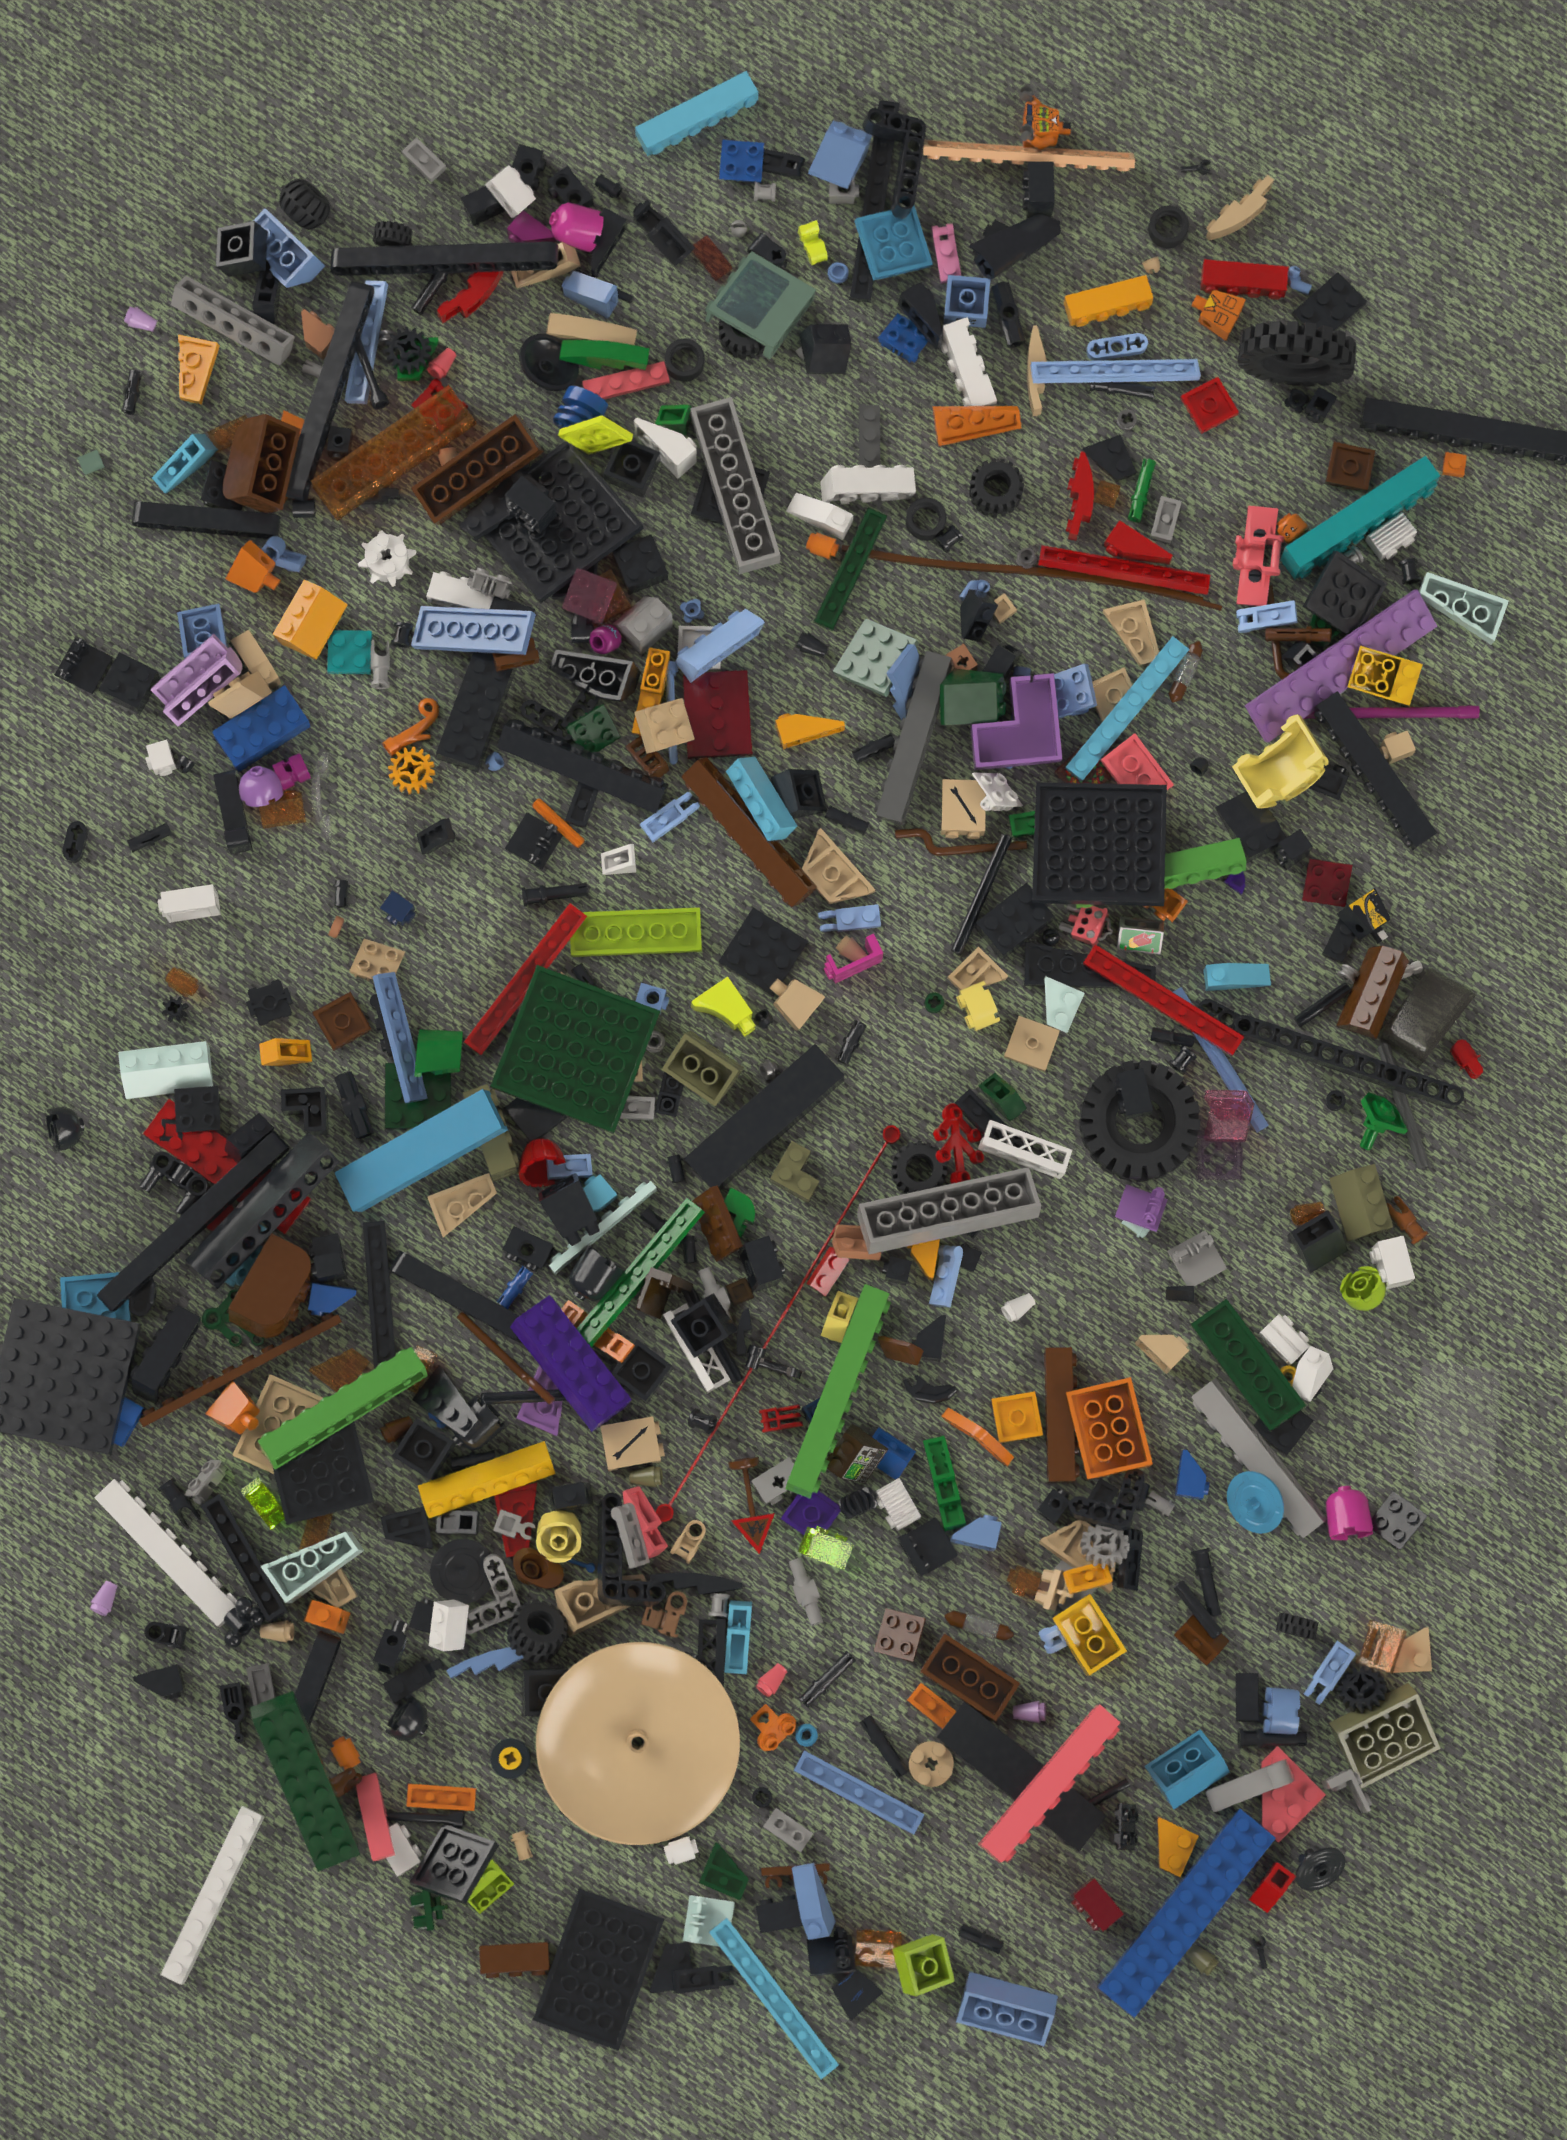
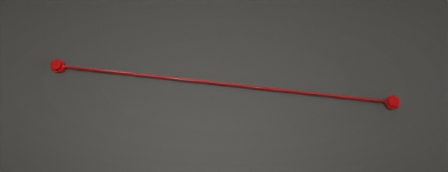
M889 1125L883 1130L882 1136L885 1143L836 1225L840 1224L886 1146L894 1144L899 1140L900 1130L896 1126ZM836 1225L830 1233L829 1237L827 1238L826 1242L824 1243L823 1247L821 1248L820 1252L818 1253L817 1257L815 1258L814 1262L812 1263L811 1267L809 1268L808 1272L806 1273L805 1277L803 1278L802 1282L800 1283L798 1289L796 1290L795 1294L793 1295L792 1299L790 1300L789 1304L787 1305L786 1309L784 1310L783 1314L781 1315L780 1319L778 1320L777 1324L775 1325L765 1344L763 1345V1349L767 1347L768 1343L770 1342L771 1338L773 1337L774 1333L776 1332L777 1328L779 1327L780 1323L782 1322L783 1318L785 1317L786 1313L788 1312L789 1308L791 1307L792 1303L794 1302L795 1298L797 1297L798 1293L800 1292L801 1288L803 1287L804 1283L806 1282L807 1278L809 1277L810 1273L812 1272L813 1268L815 1267L816 1263L818 1262L819 1258L821 1257L822 1253L824 1252L825 1248L830 1242L832 1236L834 1235ZM752 1368L748 1370L718 1420L714 1431L709 1435L669 1504H661L657 1507L656 1514L661 1522H669L673 1518L674 1511L671 1505L752 1372Z

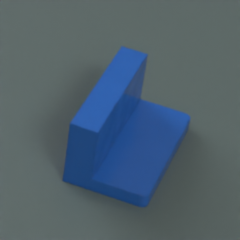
M879 1427L872 1437L889 1450L877 1468L896 1480L900 1477L916 1451Z

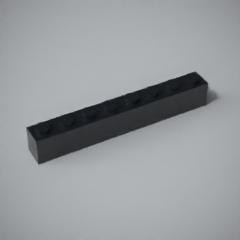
M1335 692L1316 705L1314 713L1316 720L1320 724L1323 723L1328 729L1326 731L1328 737L1333 742L1336 741L1340 746V754L1344 759H1349L1354 774L1357 777L1361 776L1365 782L1363 784L1364 788L1370 795L1373 794L1375 796L1378 808L1382 812L1387 813L1390 818L1388 821L1392 828L1399 830L1404 845L1414 850L1436 835L1437 832L1339 692Z
M510 719L504 724L497 748L653 813H657L661 808L669 786L659 777L647 776L640 769H630L620 761H611L604 758V755L601 753L589 752L584 750V747L579 744L567 743L562 737L545 734L544 730L537 727H528L523 721L518 719Z

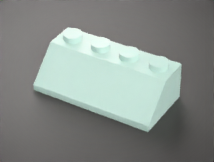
M206 1041L118 1052L120 1074L126 1099L174 1094V1089L213 1086L210 1048Z

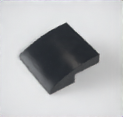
M519 1098L514 1099L504 1107L507 1114L518 1125L530 1142L537 1138H542L567 1118V1116Z

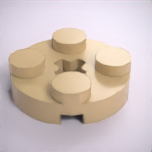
M934 1741L924 1742L918 1745L911 1753L909 1759L910 1774L921 1785L936 1787L945 1783L952 1775L954 1767L953 1756L943 1744ZM931 1757L933 1761L937 1760L936 1770L931 1771L930 1768L925 1767V1764L928 1762L927 1758Z

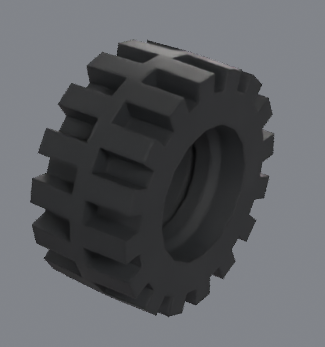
M391 221L377 222L374 228L373 242L378 246H410L413 231L409 226H404L402 223L398 224V222Z
M1280 1613L1276 1631L1315 1640L1319 1622Z

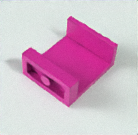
M871 934L865 940V948L869 955L840 969H837L831 954L827 955L826 963H824V971L829 980L833 979L836 984L882 962L883 951L875 935Z

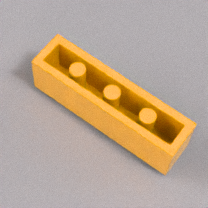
M1147 275L1066 295L1064 307L1070 326L1082 327L1087 325L1089 321L1097 320L1101 322L1107 320L1112 315L1124 316L1129 311L1135 309L1138 311L1146 310L1152 305L1153 295Z

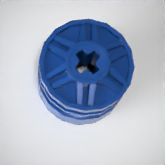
M569 386L562 398L564 405L558 407V413L554 415L553 422L562 429L601 415L604 416L608 409V404L599 395L585 388Z

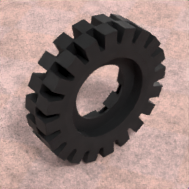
M1272 321L1270 325L1260 323L1256 324L1255 327L1250 326L1241 333L1238 366L1244 369L1245 373L1255 375V378L1261 380L1270 378V382L1277 384L1283 381H1287V385L1293 386L1303 383L1305 387H1315L1316 383L1321 386L1331 385V382L1338 384L1344 382V379L1348 380L1354 374L1357 344L1351 336H1346V333L1340 330L1333 331L1332 327L1325 325L1316 328L1315 323L1306 322L1303 326H1299L1298 321H1287V325H1284L1281 321Z
M1132 1060L1122 1062L1120 1066H1113L1106 1070L1102 1076H1099L1093 1082L1085 1096L1080 1111V1132H1082V1141L1085 1149L1088 1148L1091 1153L1090 1157L1096 1164H1101L1104 1171L1111 1175L1113 1173L1119 1175L1120 1179L1127 1181L1136 1179L1137 1182H1144L1152 1178L1156 1180L1166 1176L1171 1171L1173 1172L1189 1156L1200 1131V1109L1198 1101L1195 1102L1193 1096L1195 1094L1190 1085L1186 1086L1183 1082L1184 1078L1177 1072L1173 1074L1168 1070L1169 1067L1160 1063L1158 1066L1151 1064L1152 1061L1140 1060L1139 1063H1134ZM1144 1068L1150 1099L1159 1106L1164 1117L1162 1132L1150 1143H1131L1124 1139L1117 1129L1116 1115L1119 1109L1118 1101H1121L1120 1095L1115 1093L1113 1080H1116L1117 1073Z

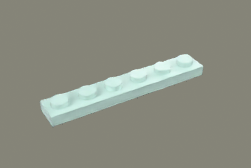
M651 1181L647 1184L645 1182L640 1184L635 1189L636 1193L631 1198L626 1196L618 1203L619 1208L614 1212L609 1210L601 1217L602 1222L598 1224L599 1232L589 1236L585 1230V1236L581 1238L582 1241L573 1246L568 1244V1250L563 1254L557 1253L550 1260V1270L555 1275L583 1253L589 1245L591 1246L654 1194L657 1191L656 1186Z

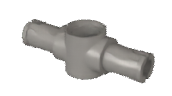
M710 1267L700 1270L698 1273L705 1288V1295L703 1297L706 1298L714 1293L733 1322L729 1313V1305L731 1303L724 1287H721L720 1284L717 1285Z
M794 1559L789 1562L795 1579L793 1582L794 1586H792L798 1605L805 1608L811 1626L818 1625L823 1622L817 1604L820 1596L815 1581L810 1576H807L802 1559Z

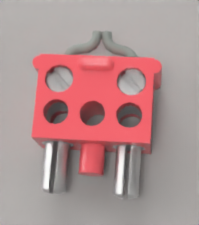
M1068 904L1067 910L1079 914L1078 916L1072 914L1069 916L1068 921L1075 923V925L1072 926L1063 922L1059 925L1060 930L1071 933L1073 939L1090 944L1092 948L1099 941L1104 940L1107 935H1112L1113 929L1110 927L1111 921L1108 919L1107 908L1101 909L1095 906L1076 909L1075 904ZM1107 921V928L1110 932H1106L1103 935V937H1101V934Z

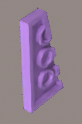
M539 1365L533 1378L546 1390L558 1389ZM554 1401L550 1405L547 1402L522 1403L516 1419L557 1436L562 1401Z

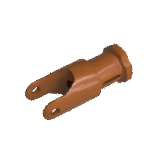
M1396 1196L1394 1197V1202L1402 1213L1395 1211L1389 1203H1386L1389 1208L1390 1217L1401 1231L1404 1230L1412 1240L1411 1243L1415 1245L1429 1233L1421 1228L1416 1221V1216L1403 1200Z

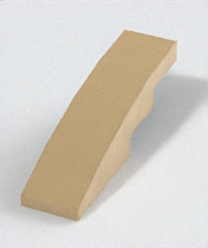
M550 313L546 334L565 340H600L635 345L637 330L594 319Z
M1035 325L1032 328L1027 359V385L1032 416L1041 415L1042 405L1039 394L1044 393L1045 384L1033 383L1030 365L1031 362H1047L1038 327Z

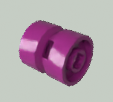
M300 753L289 757L288 762L282 760L272 765L280 780L283 791L295 786L297 781L302 783L311 779Z

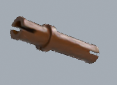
M1307 626V628H1266L1265 630L1266 642L1306 641L1307 644H1311L1312 641L1331 642L1332 638L1331 628L1322 629Z

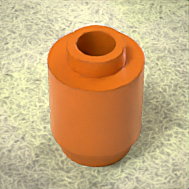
M817 532L816 534H810L806 549L810 550V553L830 560L831 556H836L839 545L836 544L837 539Z
M342 1736L332 1742L334 1747L330 1748L340 1768L343 1767L346 1770L361 1763L360 1755L350 1737L345 1739Z

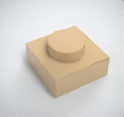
M1005 593L994 600L998 607L993 617L999 624L1017 612V609Z

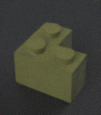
M791 1141L770 1178V1183L808 1204L819 1186V1180L802 1171L811 1156V1151Z

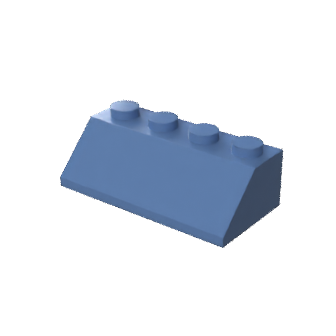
M969 1972L956 2022L1045 2046L1054 2019L1058 1995Z

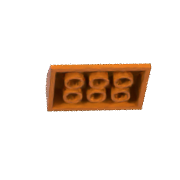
M1131 1377L1066 1392L1087 1480L1124 1473L1133 1469H1142L1153 1464Z

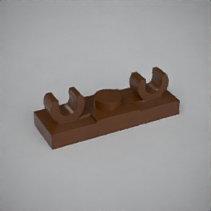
M829 1863L814 1864L818 1875L823 1877V1884H827L828 1879L824 1872L830 1871ZM794 1866L761 1868L762 1876L768 1875L765 1880L766 1888H769V1881L771 1879H776L778 1887H781L782 1880L779 1876L789 1875V1880H794L792 1872Z

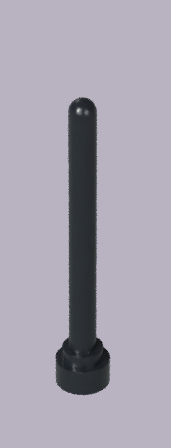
M360 339L356 352L372 391L370 401L374 409H383L389 405L387 395L378 386Z
M361 1810L355 1813L358 1819H362ZM455 1810L450 1812V1814L386 1811L388 1821L446 1823L458 1829H463L465 1813L462 1810Z

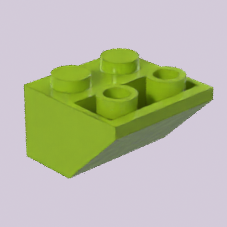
M493 1858L468 1900L479 1914L514 1885Z

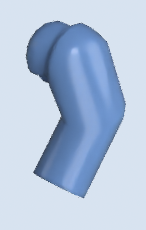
M1297 266L1290 267L1288 270L1290 287L1308 295L1312 285L1301 281L1300 269Z
M985 580L970 581L959 598L963 601L969 589L986 593L990 589V584Z

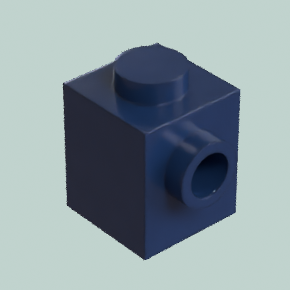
M393 890L380 907L381 913L387 916L385 919L394 926L399 924L403 927L405 923L409 924L416 914L414 912V905Z

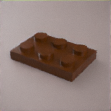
M718 1185L710 1187L692 1200L693 1203L705 1212L699 1219L702 1233L706 1236L709 1243L710 1252L716 1262L724 1260L743 1246Z

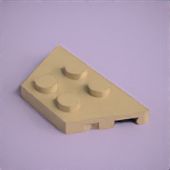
M820 828L802 867V870L818 887L816 890L828 904L873 894L875 892L873 886Z
M1078 1519L1051 1535L1043 1537L1039 1541V1544L1073 1568L1093 1564L1094 1562L1093 1560L1087 1562L1086 1555L1081 1554L1082 1547H1080L1083 1532H1088L1089 1526L1093 1527L1086 1521ZM1114 1562V1568H1111V1567L1109 1566V1564H1107V1566H1108V1568H1109V1571H1110V1574H1111V1577H1112V1580H1113V1573L1115 1572V1565H1116L1115 1562ZM1111 1583L1108 1585L1100 1586V1588H1102L1107 1593H1110L1113 1589V1585Z

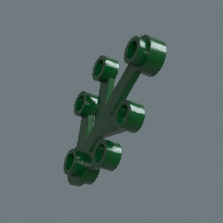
M233 1289L217 1308H208L204 1311L202 1323L207 1329H218L229 1340L231 1346L239 1347L242 1344L241 1341H243L242 1337L237 1333H233L224 1324L231 1323L229 1322V1314L224 1313L233 1301L231 1299L232 1293L238 1292L237 1289ZM211 1315H216L217 1321L211 1323L209 1321V1317ZM239 1327L251 1339L252 1344L255 1346L264 1344L265 1338L262 1337L260 1343H255L254 1337L257 1335ZM238 1336L240 1339L239 1343L233 1344L232 1338Z

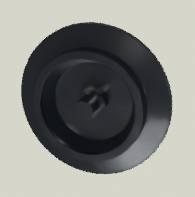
M456 1539L444 1544L435 1553L430 1566L431 1582L437 1593L446 1600H456L464 1604L472 1603L482 1598L491 1588L483 1567V1561L490 1554L489 1551L480 1543L470 1539ZM492 1559L490 1560V1565L487 1567H492L495 1573V1565Z

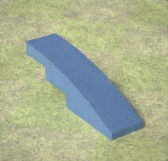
M510 1647L467 1659L446 1671L451 1679L470 1668L475 1675L493 1665H496L497 1669L501 1672L523 1659L524 1656H518L515 1654V1649L512 1650Z

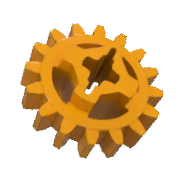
M405 747L403 754L397 751V759H390L393 766H388V770L393 772L389 774L390 780H394L393 786L397 787L400 785V792L407 789L409 795H411L412 790H416L417 794H419V788L421 787L427 790L426 783H433V779L430 776L435 775V770L431 769L435 766L434 762H429L431 759L430 755L424 756L423 749L416 752L415 747H412L410 752ZM412 758H417V759H420L421 761L417 762V761L413 760ZM405 760L402 767H399L400 763ZM413 767L415 773L410 774L409 768ZM425 773V776L419 781L421 774ZM406 779L410 781L412 784L405 783L402 780Z

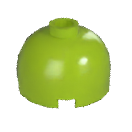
M1362 1266L1354 1274L1350 1272L1345 1276L1340 1285V1292L1351 1308L1359 1311H1368L1374 1309L1383 1301L1386 1294L1385 1282H1382L1376 1268Z

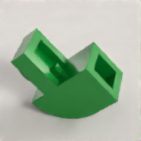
M730 1188L724 1202L729 1214L736 1217L733 1223L739 1237L742 1238L747 1228L744 1223L746 1222L752 1226L754 1224L755 1208L748 1196Z

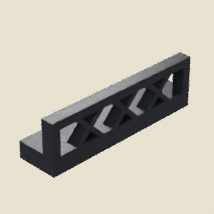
M699 1619L698 1661L702 1663L703 1660L707 1664L705 1667H709L715 1673L716 1678L724 1687L726 1619ZM703 1624L716 1625V1635L710 1640L703 1634ZM703 1638L707 1641V1643L704 1646ZM715 1638L716 1647L711 1643ZM710 1644L716 1651V1657L708 1663L702 1656V1651ZM714 1661H715V1669L711 1666V1664H712Z

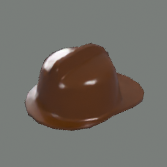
M523 1548L514 1555L513 1567L518 1580L522 1583L551 1589L559 1586L563 1581L564 1572L562 1566L559 1563L547 1560V1557L542 1553L540 1554L539 1551L532 1548Z

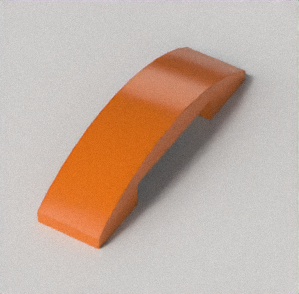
M569 1300L561 1309L576 1329L588 1315L583 1309ZM607 1328L593 1346L622 1363L635 1345Z

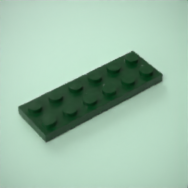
M1227 1299L1191 1323L1193 1330L1269 1432L1306 1407L1304 1401Z

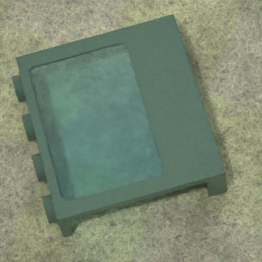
M751 251L747 258L743 257L738 265L739 269L736 272L732 271L729 275L726 286L722 285L716 294L717 298L714 301L710 300L705 308L707 312L705 321L709 323L714 316L718 317L765 346L763 356L771 359L812 304L816 289Z

